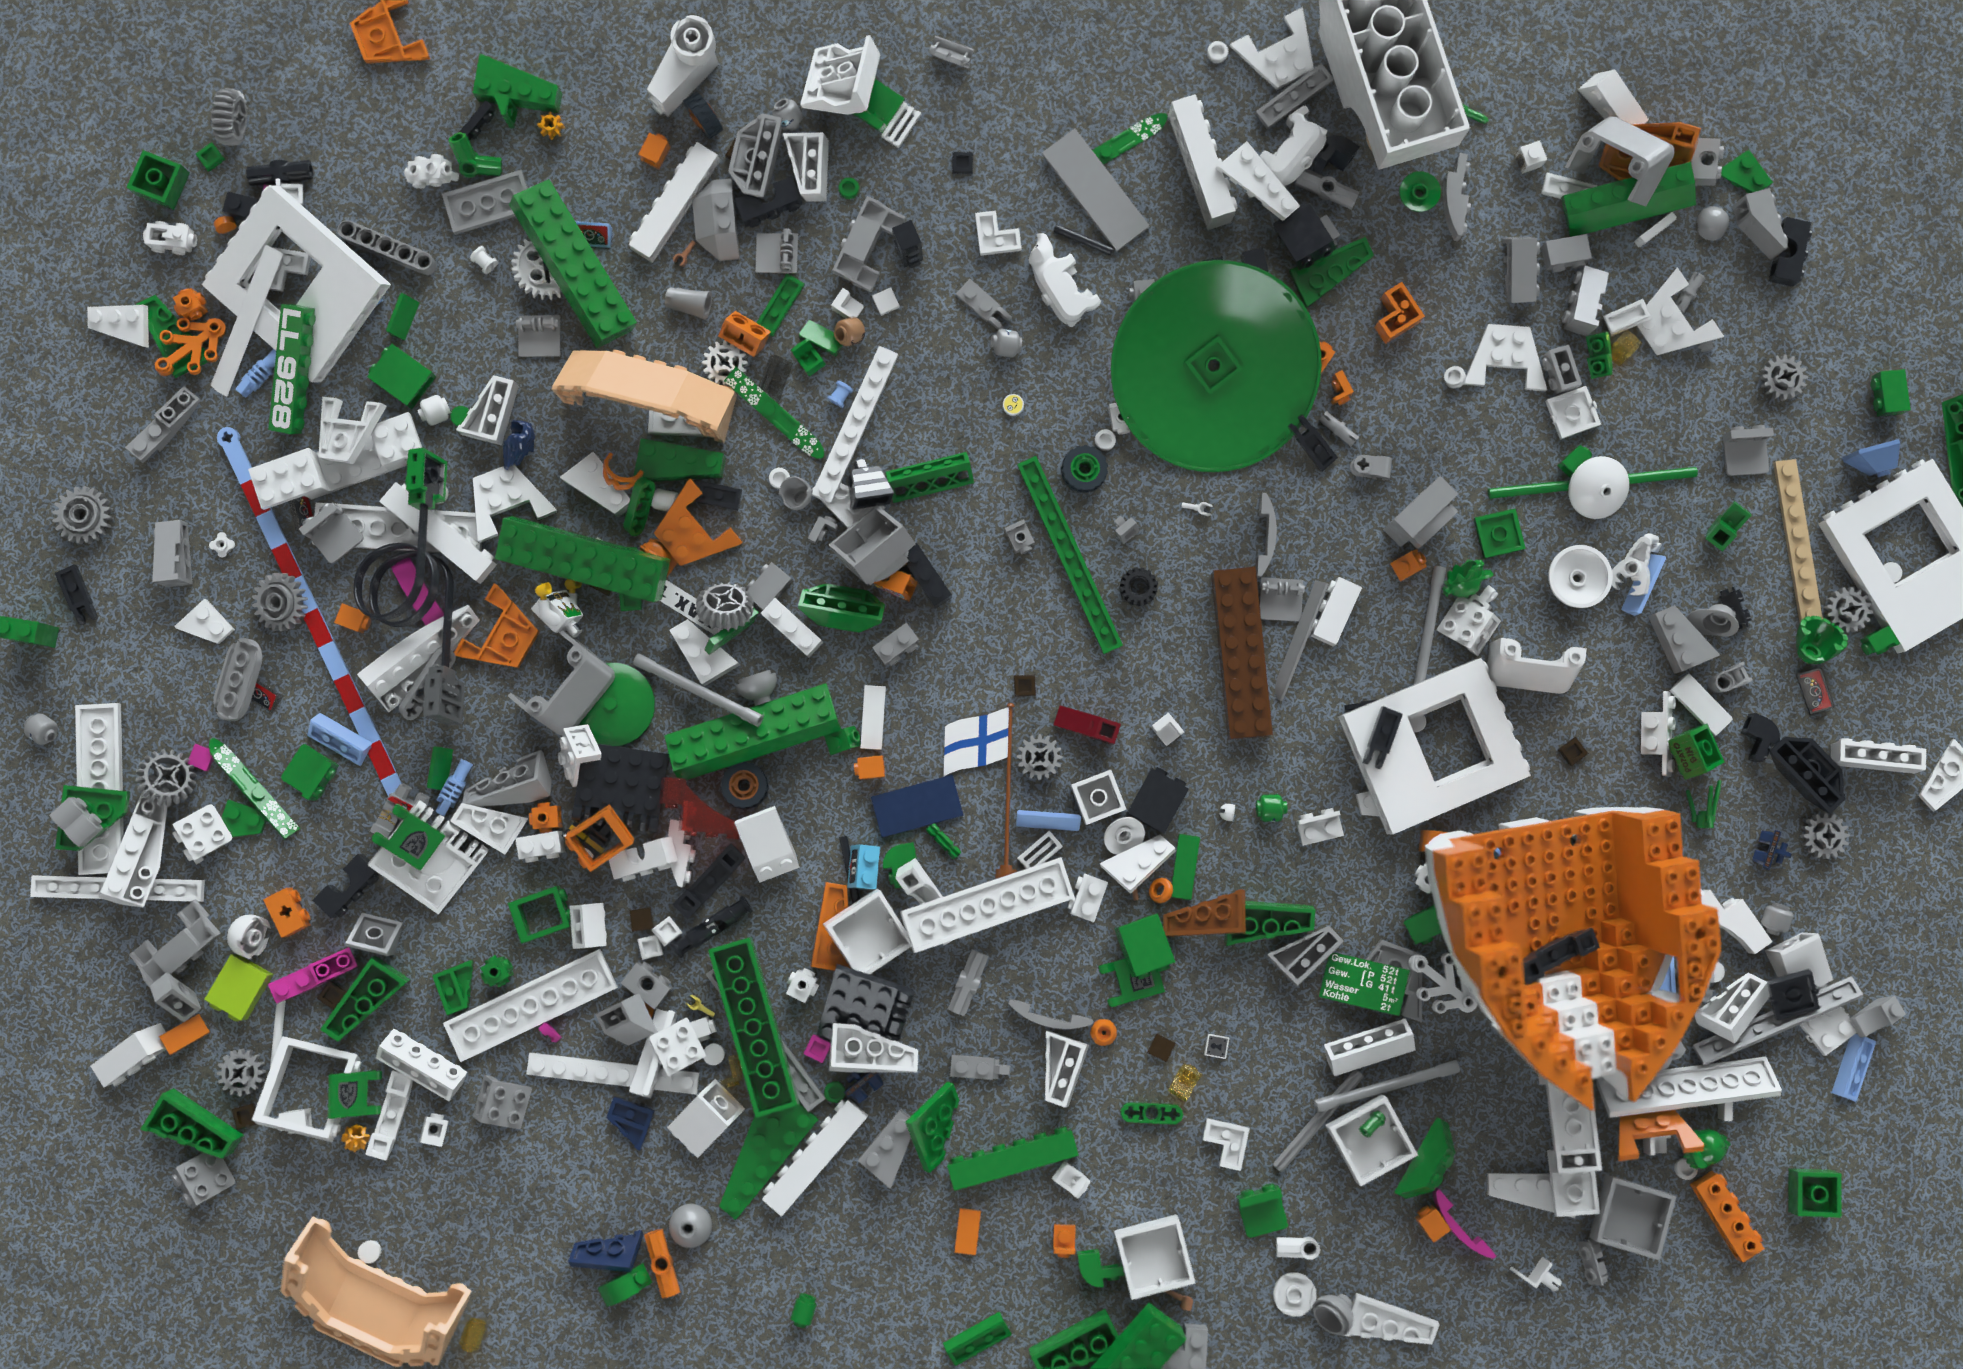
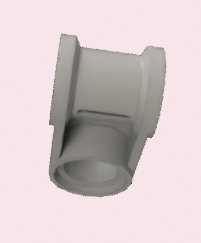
M1359 455L1350 463V471L1358 477L1390 480L1392 458ZM1360 461L1361 464L1365 466V468H1363L1362 470L1361 467L1357 465Z
M1744 661L1712 676L1708 680L1710 691L1719 694L1753 681L1744 668ZM1718 679L1723 681V688L1719 687Z

